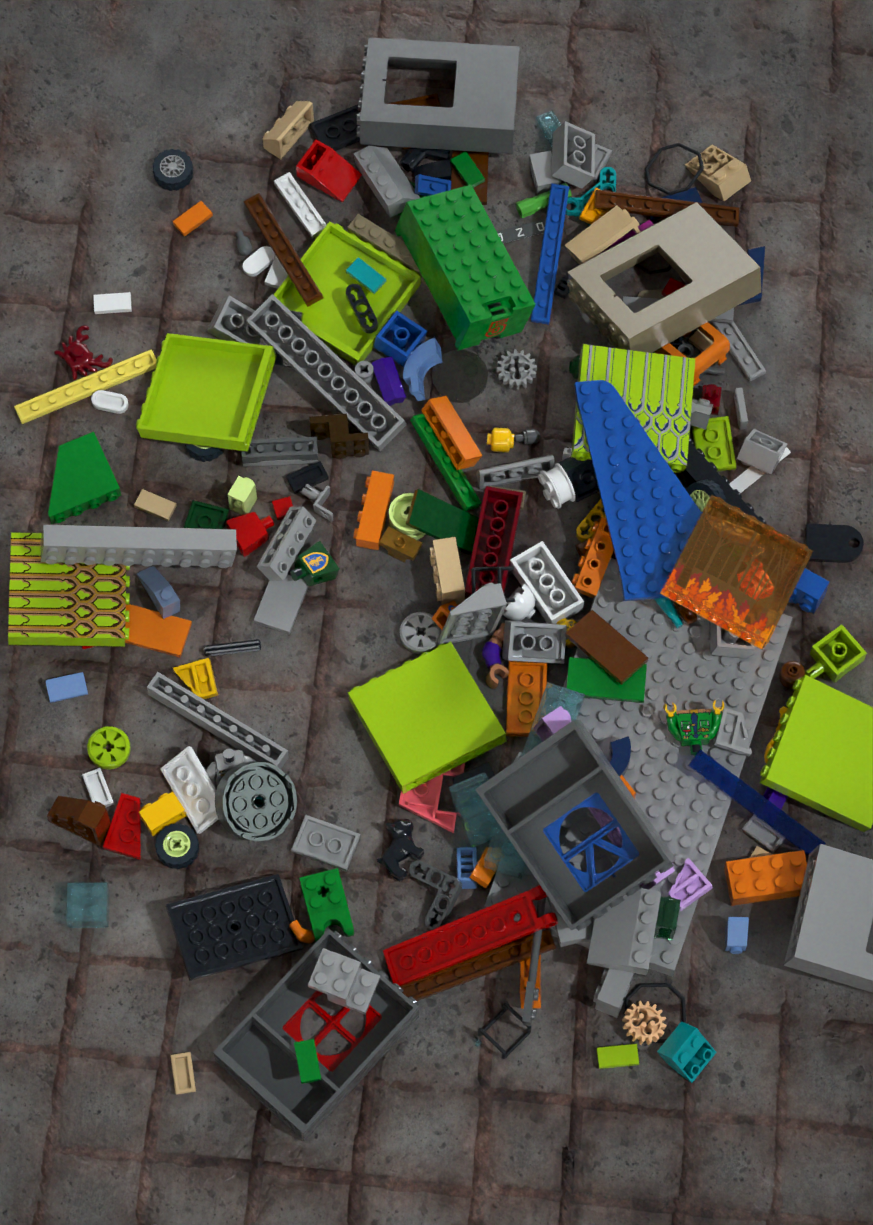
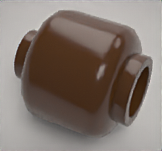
M797 661L786 662L780 670V682L786 688L793 689L795 681L805 675V669Z

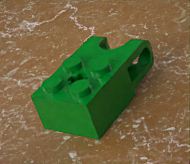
M338 868L300 877V886L314 933L315 943L324 935L325 929L330 925L340 926L346 937L354 936V927ZM325 892L326 897H322L321 893Z

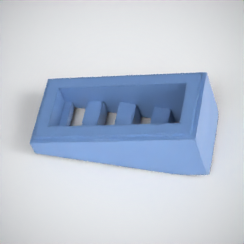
M476 847L457 848V879L461 881L462 889L477 888V882L469 878L471 873H461V871H473L476 866ZM473 855V858H461V856ZM473 863V865H461V864Z

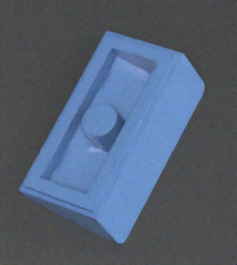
M83 672L45 681L50 703L88 695Z

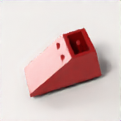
M317 139L296 165L298 178L342 203L362 176L357 169L336 151Z

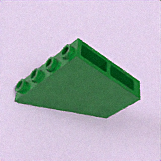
M94 432L59 446L48 511L51 524L61 523L68 517L81 515L85 510L98 508L102 503L115 501L119 496H122L120 487Z

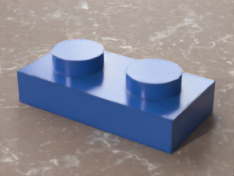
M420 174L415 176V194L430 196L451 190L450 180Z

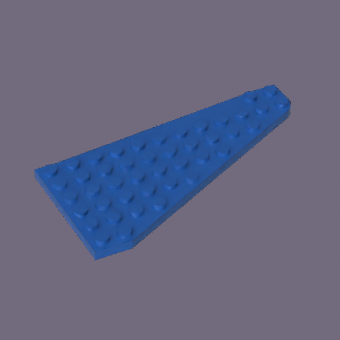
M604 380L575 382L576 402L583 423L620 573L623 601L667 598L668 596L662 594L661 591L670 573L674 570L678 561L685 564L690 556L691 558L688 560L680 579L676 583L679 592L682 593L691 574V569H693L696 562L695 560H697V556H699V552L710 532L711 525H708L707 520L704 521V531H702V512L615 387ZM713 528L694 567L700 571H703L719 540ZM702 531V533H701V535H700V537H699L700 539H698V541H697V543H696V540H697V538H698L700 532ZM725 546L718 549L706 572L715 578L718 577L730 554ZM732 556L729 557L718 578L724 583H727L735 569V561ZM735 574L730 586L736 589L738 585L737 574Z

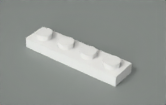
M288 172L274 180L275 186L312 239L318 236L325 228L326 223L291 173Z

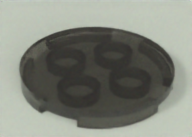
M467 350L449 351L442 355L443 363L434 365L432 370L433 386L439 394L447 396L451 402H469L479 394H482L486 388L488 381L487 367L484 361L473 352Z

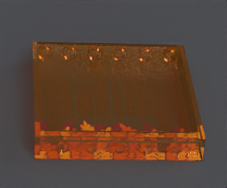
M711 495L660 594L763 650L768 644L813 550L809 549L805 544L794 541L790 536L776 531L772 526L758 521L756 517L742 512L738 507L731 506L724 502L722 498Z

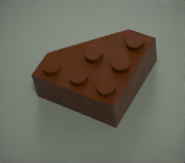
M63 796L57 797L47 815L50 823L100 847L107 836L111 824L106 806L98 801L93 803L89 800Z

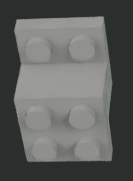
M323 948L308 987L327 994L328 1001L366 1015L379 983L380 975L361 969V962Z

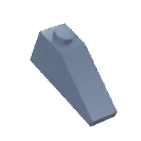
M154 566L137 573V577L163 619L180 612V599L169 582Z

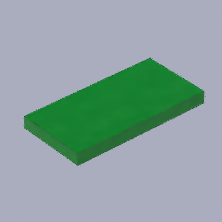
M569 657L566 696L644 703L647 664H644L621 685L592 659Z

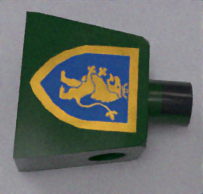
M319 541L297 557L294 564L296 569L292 570L290 574L294 581L303 578L308 586H313L336 579L340 568L321 541Z

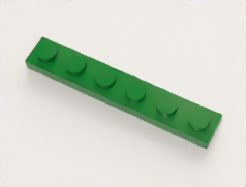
M424 414L413 416L410 420L462 509L467 511L478 508L482 504L462 469L457 470Z

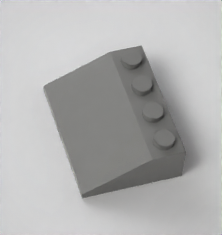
M501 583L485 584L450 611L438 639V646L443 643H456L493 635L507 605Z
M641 888L633 895L623 896V902L612 908L610 906L607 907V913L594 919L587 964L647 975L661 892Z

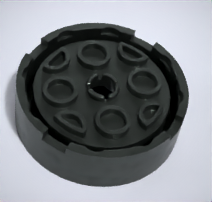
M250 761L232 767L220 780L215 793V810L220 823L229 833L245 840L267 841L279 836L285 831L290 821L293 820L297 808V794L290 777L276 765L266 762ZM257 796H260L263 800L260 807L253 803Z

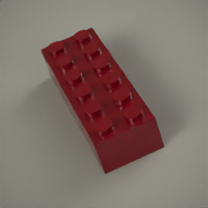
M489 486L485 487L465 587V599L472 595V568L510 566L523 502V492ZM509 570L501 571L504 594ZM475 571L476 591L488 583L498 584L497 571Z

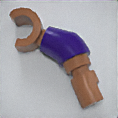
M502 623L499 629L495 630L492 638L484 644L482 649L483 659L487 668L490 669L486 676V683L491 689H496L499 683L494 674H498L502 678H506L509 674L508 669L501 665L500 657L505 623Z

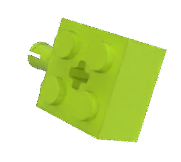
M841 624L812 646L810 655L817 663L806 670L805 675L815 679L825 672L835 683L861 664L867 653Z

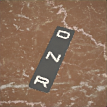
M543 219L497 231L502 243H507L544 233L546 221Z

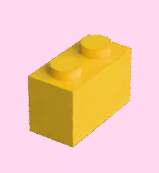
M173 791L169 794H162L156 802L144 805L141 811H139L142 821L152 836L158 834L164 827L175 824L186 817L185 809Z

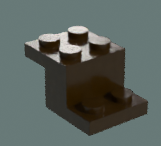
M347 413L309 417L311 437H317V440L330 438L332 458L344 459L349 456L364 457L369 455L368 432L349 434Z

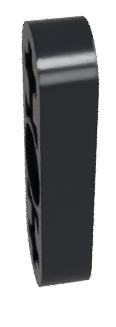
M350 284L346 288V298L362 330L365 333H373L378 328L377 318L362 288L358 284ZM353 290H354V292H357V298H358L357 301H356L355 296H354L353 294H351V291H353ZM359 305H365L367 310L365 312H358L356 308ZM367 316L369 322L372 323L371 327H369V325H366L365 317Z

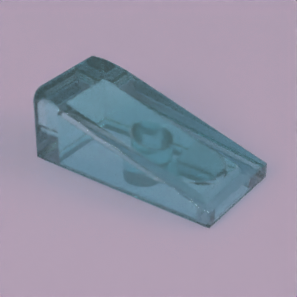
M549 111L537 116L536 119L549 144L553 147V132L561 123L554 112Z

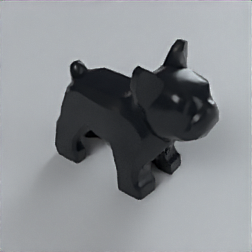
M400 819L395 823H386V829L391 833L393 841L383 856L377 859V862L382 864L390 872L391 876L400 882L407 876V871L399 867V862L407 857L420 861L424 856V849L418 848L414 844L412 838L414 826L409 819Z

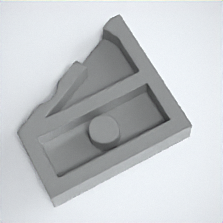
M724 707L721 712L722 719L715 737L714 746L749 757L752 754L751 748L749 749L747 741L748 733L744 727L743 713Z

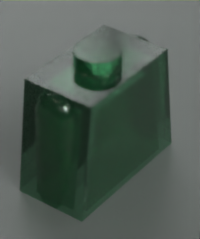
M661 896L654 937L673 941L681 900Z

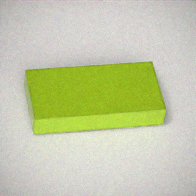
M637 1044L599 1047L596 1049L599 1069L639 1065Z

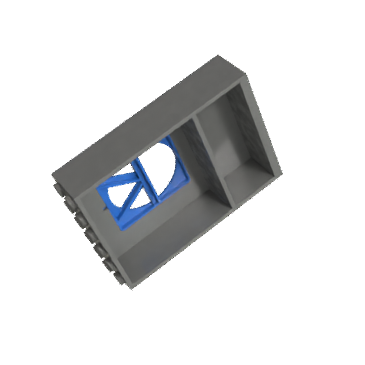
M581 720L571 721L475 789L570 930L577 928L579 931L592 923L590 921L591 918L597 919L608 912L607 907L617 906L624 901L623 896H630L641 889L640 884H649L657 878L656 873L666 872L674 866L672 862L676 858ZM582 807H593L604 811L613 818L611 822L563 854L559 840L560 828L564 819L571 812ZM618 827L622 835V847L619 848L601 838ZM593 844L619 856L616 864L609 870L602 873L595 872ZM583 850H586L587 872L575 868L569 862L570 859Z

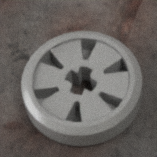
M416 612L403 620L400 626V639L407 650L412 653L422 654L437 648V642L442 630L431 619L433 615L426 612ZM417 630H424V636H417Z

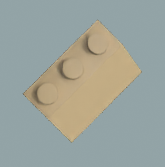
M296 101L292 106H289L284 116L277 119L274 127L264 134V149L282 159L309 128V124L314 122L313 103L310 101Z

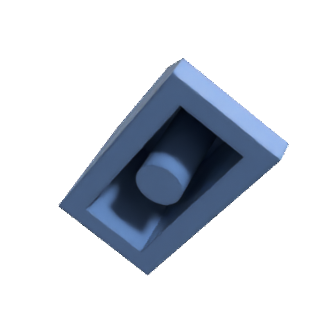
M728 917L725 926V951H730L732 954H740L742 951H746L749 917Z

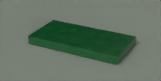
M417 489L414 492L406 525L437 540L456 537L458 550L471 554L473 552L479 518Z

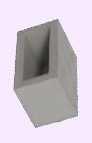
M551 151L529 155V166L537 195L550 191L551 183H561L560 179L552 176Z

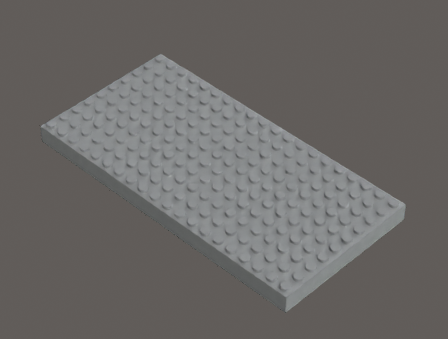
M610 558L591 610L595 611L648 657V662L645 663L647 664L644 703L566 696V678L555 709L562 706L563 709L569 712L571 721L581 720L609 762L612 759L609 749L610 742L629 736L631 756L628 769L623 777L636 792V802L676 858L672 862L675 871L650 889L661 892L649 969L673 977L699 899L680 911L669 898L668 893L675 884L678 874L681 873L687 858L693 862L705 877L707 876L746 756L714 746L715 738L710 739L708 745H702L701 755H691L690 746H681L680 741L675 740L668 731L666 719L668 713L663 709V705H667V710L672 709L673 702L677 707L676 711L712 709V712H714L713 701L716 700L715 707L719 708L722 706L723 700L725 708L743 713L744 727L747 729V741L750 747L793 617L777 612V619L763 648L755 645V650L749 658L711 655L709 619L696 612L697 621L687 625L677 611L683 625L680 628H676L672 620L664 613L654 599L623 601L617 561ZM754 605L753 609H751L750 614H754V622L757 621L756 619L760 616L763 607ZM768 609L765 617L768 619L765 623L767 625L766 628L771 626L776 611ZM577 647L574 658L591 659ZM588 807L576 809L564 819L559 834L563 854L601 829V826ZM607 835L601 838L612 844ZM509 839L484 908L540 885ZM593 844L595 872L602 873L609 870L616 864L619 856ZM583 850L569 860L570 863L579 862L583 872H587L586 850ZM547 897L544 915L551 913ZM538 900L533 901L536 911ZM520 914L514 916L515 921L520 920ZM555 926L542 929V931L549 929L551 935L558 938ZM591 940L576 944L589 948Z

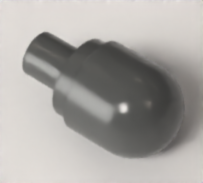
M243 231L236 232L238 252L244 256L249 255L252 252L250 239L244 236Z
M528 429L522 431V434L514 435L515 442L523 441V444L526 445L536 444L541 438L540 432L536 429Z

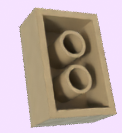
M456 537L433 540V547L430 548V563L433 566V580L437 589V601H441V605L452 601L459 605L465 601V587Z

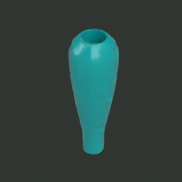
M670 597L654 599L664 613L672 620L676 628H680L683 623L677 614L672 599Z

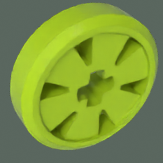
M103 727L96 730L90 736L87 751L93 764L99 768L111 770L122 766L127 761L131 746L127 735L122 730L116 727ZM111 744V747H114V749H111L110 752H107V750L104 749L107 748L106 745Z

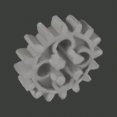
M514 349L513 354L507 351V356L501 355V361L497 362L496 372L499 374L498 379H503V385L509 383L510 389L513 385L519 389L520 385L526 388L527 382L532 384L533 378H536L535 371H537V365H534L535 359H530V353L524 355V350L517 353V350ZM515 360H518L519 379H515Z

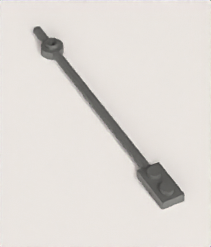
M546 898L538 900L536 911L538 918L544 915ZM542 929L534 932L522 1017V1023L525 1026H531L532 1020H536L537 1008L533 1007L534 1000L538 1001L539 989L536 988V977Z

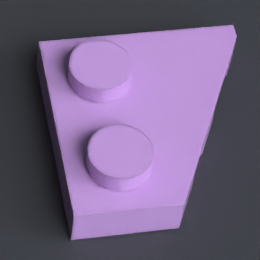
M687 858L668 896L679 910L682 911L710 891L712 884L693 862Z

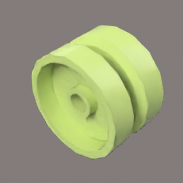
M405 493L396 497L390 504L389 525L391 528L418 540L424 537L425 533L406 525L414 493Z

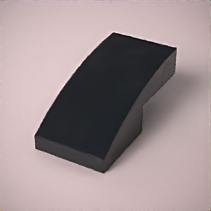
M450 160L431 162L416 167L414 169V180L418 174L445 180L451 179Z

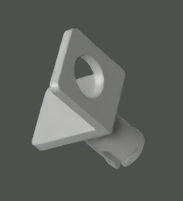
M307 484L301 494L315 502L313 504L315 513L332 522L333 513L322 507L330 495V486L327 485L320 492Z

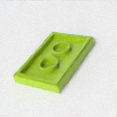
M729 417L709 418L706 429L692 426L695 448H700L706 456L705 459L708 462L714 463L718 471L736 470Z

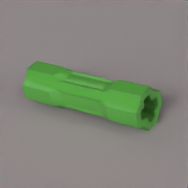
M570 189L568 193V198L572 196ZM550 191L517 202L516 209L520 217L525 218L538 210L548 207Z

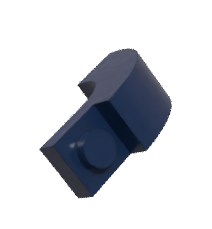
M629 736L610 742L609 749L612 754L610 764L619 776H624L629 766L631 756Z

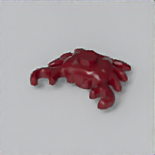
M86 325L80 326L77 329L74 342L73 336H69L68 347L62 342L61 345L64 353L58 350L54 351L55 355L68 363L74 380L77 379V371L86 377L88 375L84 369L90 372H97L96 368L91 367L92 365L107 368L113 363L111 357L107 362H102L103 354L93 359V353L88 350L86 344H82L83 341L89 339L88 335L81 334L82 331L89 330V327Z

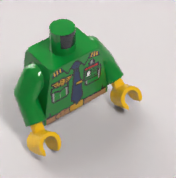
M716 700L713 701L714 712H712V709L676 711L677 707L673 702L672 709L667 710V705H663V709L668 713L666 715L668 731L675 740L680 741L681 746H690L691 755H701L702 745H708L710 739L715 738L722 719L720 711L724 709L723 700L722 706L719 708L715 707Z

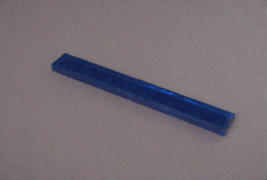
M698 750L688 764L691 769L801 851L804 850L808 856L819 844H826L702 750Z

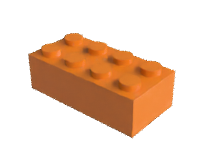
M804 850L726 861L724 870L731 906L800 896L807 866Z

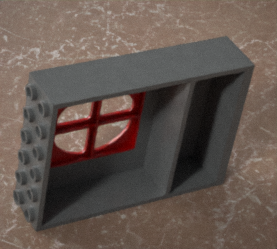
M330 929L324 933L213 1052L215 1062L304 1142L419 1018L418 1002L411 996H405L402 993L403 989L398 984L389 982L387 980L388 976L383 971H377L373 968L374 964L367 957L362 958L357 954L359 951L352 944L347 945L343 941L344 938L337 931L332 932ZM323 948L361 962V969L380 975L379 983L366 1012V1025L360 1038H355L340 1024V1021L351 1009L343 1007L335 1016L329 1015L315 1002L316 998L324 993L308 987ZM311 1008L327 1023L314 1038L315 1047L332 1030H336L351 1043V1048L337 1055L328 1056L317 1053L321 1080L301 1084L294 1043L304 1041L300 1031L301 1019L305 1010ZM372 1020H377V1022L370 1028Z

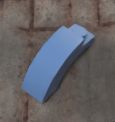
M435 338L419 345L408 357L404 366L403 379L409 386L411 395H414L418 401L425 400L423 381L427 371L434 365L443 363L441 346Z

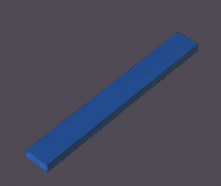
M551 183L534 296L536 305L532 311L531 322L548 325L550 322L569 186Z

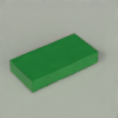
M466 151L451 159V164L466 186L472 185L474 188L485 182L484 176Z
M314 1039L295 1042L294 1047L301 1084L321 1080Z

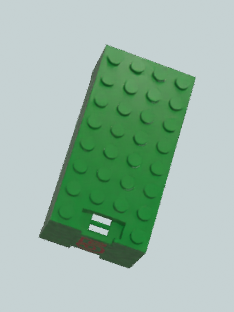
M472 185L406 202L395 233L404 240L456 339L454 345L457 351L479 345L481 340L495 336L503 338L521 333L536 304ZM498 302L501 305L490 309L487 306ZM497 310H504V313H500L493 316L491 314V312Z

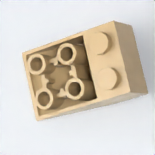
M714 145L701 152L704 169L697 179L712 195L725 201L751 182L747 166L743 162ZM698 155L685 164L686 168L694 176L700 169Z

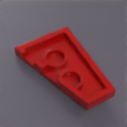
M121 793L103 849L141 860L140 798Z

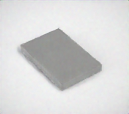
M288 574L282 581L269 580L255 615L254 623L290 634L309 586L303 579L294 581L291 575Z
M305 815L291 852L347 872L361 834Z

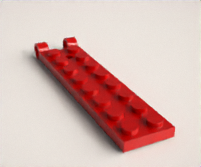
M540 885L528 891L383 950L393 984L396 983L402 986L541 929L557 925L559 922L555 912L538 918L533 901L548 897ZM516 914H520L519 921L514 920Z

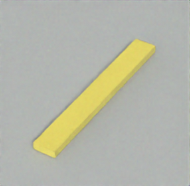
M152 349L18 404L14 408L21 423H27L87 398L98 390H106L154 370L157 367V359Z

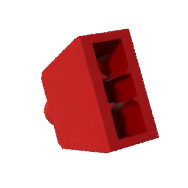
M251 512L227 520L226 525L227 529L236 530L237 546L243 557H246L268 540L266 530L273 527L274 522L270 515L260 520L256 512Z

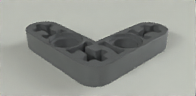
M422 861L412 862L409 868L411 876L439 889L425 918L426 927L433 930L445 925L462 890V883L459 879ZM421 867V869L427 871L426 875L417 872L416 868ZM434 873L440 874V880L437 883H432L431 881ZM449 883H454L456 885L455 889L450 888ZM446 892L452 895V897L450 898L449 896L444 895V893ZM442 899H447L448 906L445 909H440L439 902ZM437 910L443 913V915H439L435 911ZM432 919H436L437 921H439L438 924L433 925V923L431 922Z

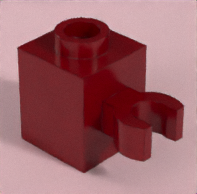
M714 384L703 385L701 398L709 400L710 404H713L711 414L718 415L722 387H717Z

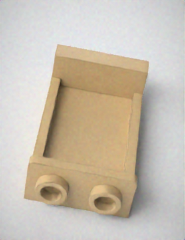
M616 205L566 243L565 247L571 257L581 265L599 255L630 230H633L636 234L640 233L638 229L639 223L635 217L630 216L626 209L622 210Z

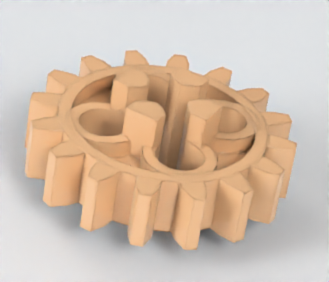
M641 1001L636 1005L633 1003L629 1007L630 1009L625 1011L624 1014L626 1016L622 1019L625 1022L623 1029H628L626 1036L632 1035V1041L634 1042L638 1039L640 1045L644 1041H646L647 1045H650L652 1040L656 1043L659 1037H662L664 1034L663 1030L667 1026L663 1023L666 1017L660 1016L663 1011H657L656 1004L652 1007L649 1006V1001L645 1005Z

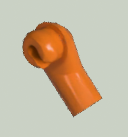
M298 920L289 924L300 942H314V933L302 928Z

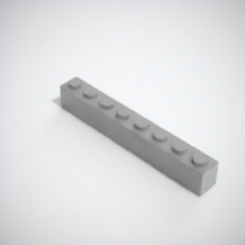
M157 672L147 686L149 696L238 750H242L256 761L270 763L282 769L288 760V750L161 673Z

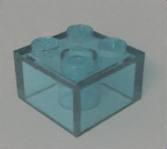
M107 882L67 884L66 922L69 928L109 927L110 889Z

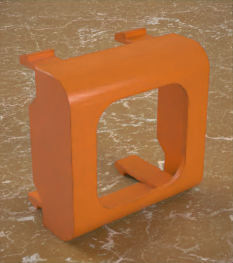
M708 322L699 326L698 329L713 341V344L695 357L693 387L701 381L699 379L700 374L716 361H718L720 366L727 360L726 353L730 351V343L726 336ZM692 331L686 333L683 337H687ZM670 343L654 351L656 354L686 357Z

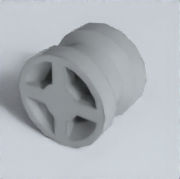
M360 361L355 366V373L367 384L373 379V366L368 361Z

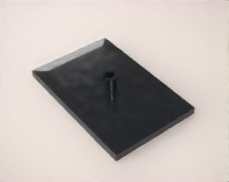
M279 874L169 903L165 906L189 981L303 949L302 942L296 938L289 926L294 921Z

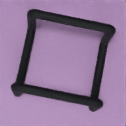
M514 567L472 568V594L476 592L475 571H497L498 584L501 583L502 587L501 571L514 570ZM505 598L506 602H515L514 598Z
M506 1002L503 1004V1009L483 1029H478V1036L484 1035L502 1053V1059L507 1058L531 1033V1026H526L527 1032L507 1052L486 1033L507 1009L522 1022V1017Z

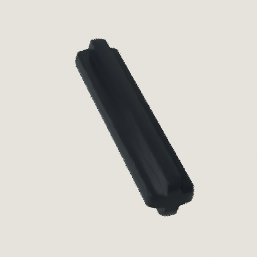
M256 639L204 646V653L206 657L260 651L261 641Z

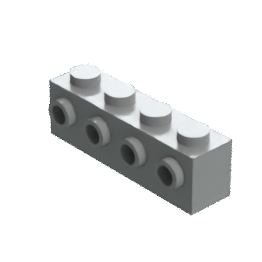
M303 506L289 508L257 565V568L270 581L284 580L290 567L295 562L300 549L304 546L305 540L313 529L316 520Z

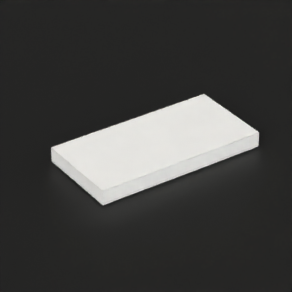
M188 746L160 768L185 809L186 815L197 834H201L218 820L215 810L216 788L194 750Z

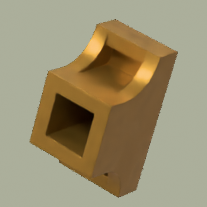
M389 526L379 542L388 551V555L404 563L407 559L414 561L422 547V542Z

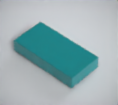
M359 257L346 269L347 274L373 294L386 282V278Z

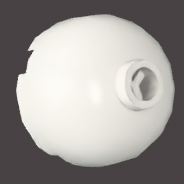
M523 583L522 589L518 587L509 598H514L515 602H506L508 606L502 615L512 621H522L526 617L530 619L536 612L534 609L536 599L526 584Z

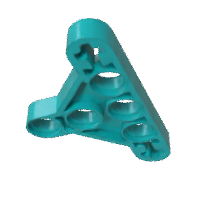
M604 167L600 172L599 183L580 198H568L567 204L572 203L576 208L574 210L566 208L565 214L567 216L580 217L584 206L587 204L595 188L600 190L610 189L612 192H616V171L612 167ZM606 174H610L609 183H606Z

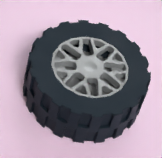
M179 149L164 150V152L159 153L153 163L155 181L163 189H168L169 191L185 188L193 178V165L190 157Z

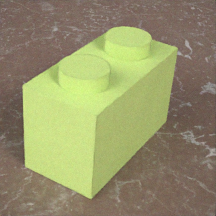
M238 476L228 493L229 508L240 515H245L250 512L257 500L256 486L250 478Z

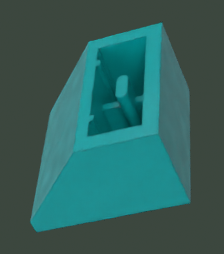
M682 1021L657 1051L671 1068L691 1083L717 1053L696 1027Z

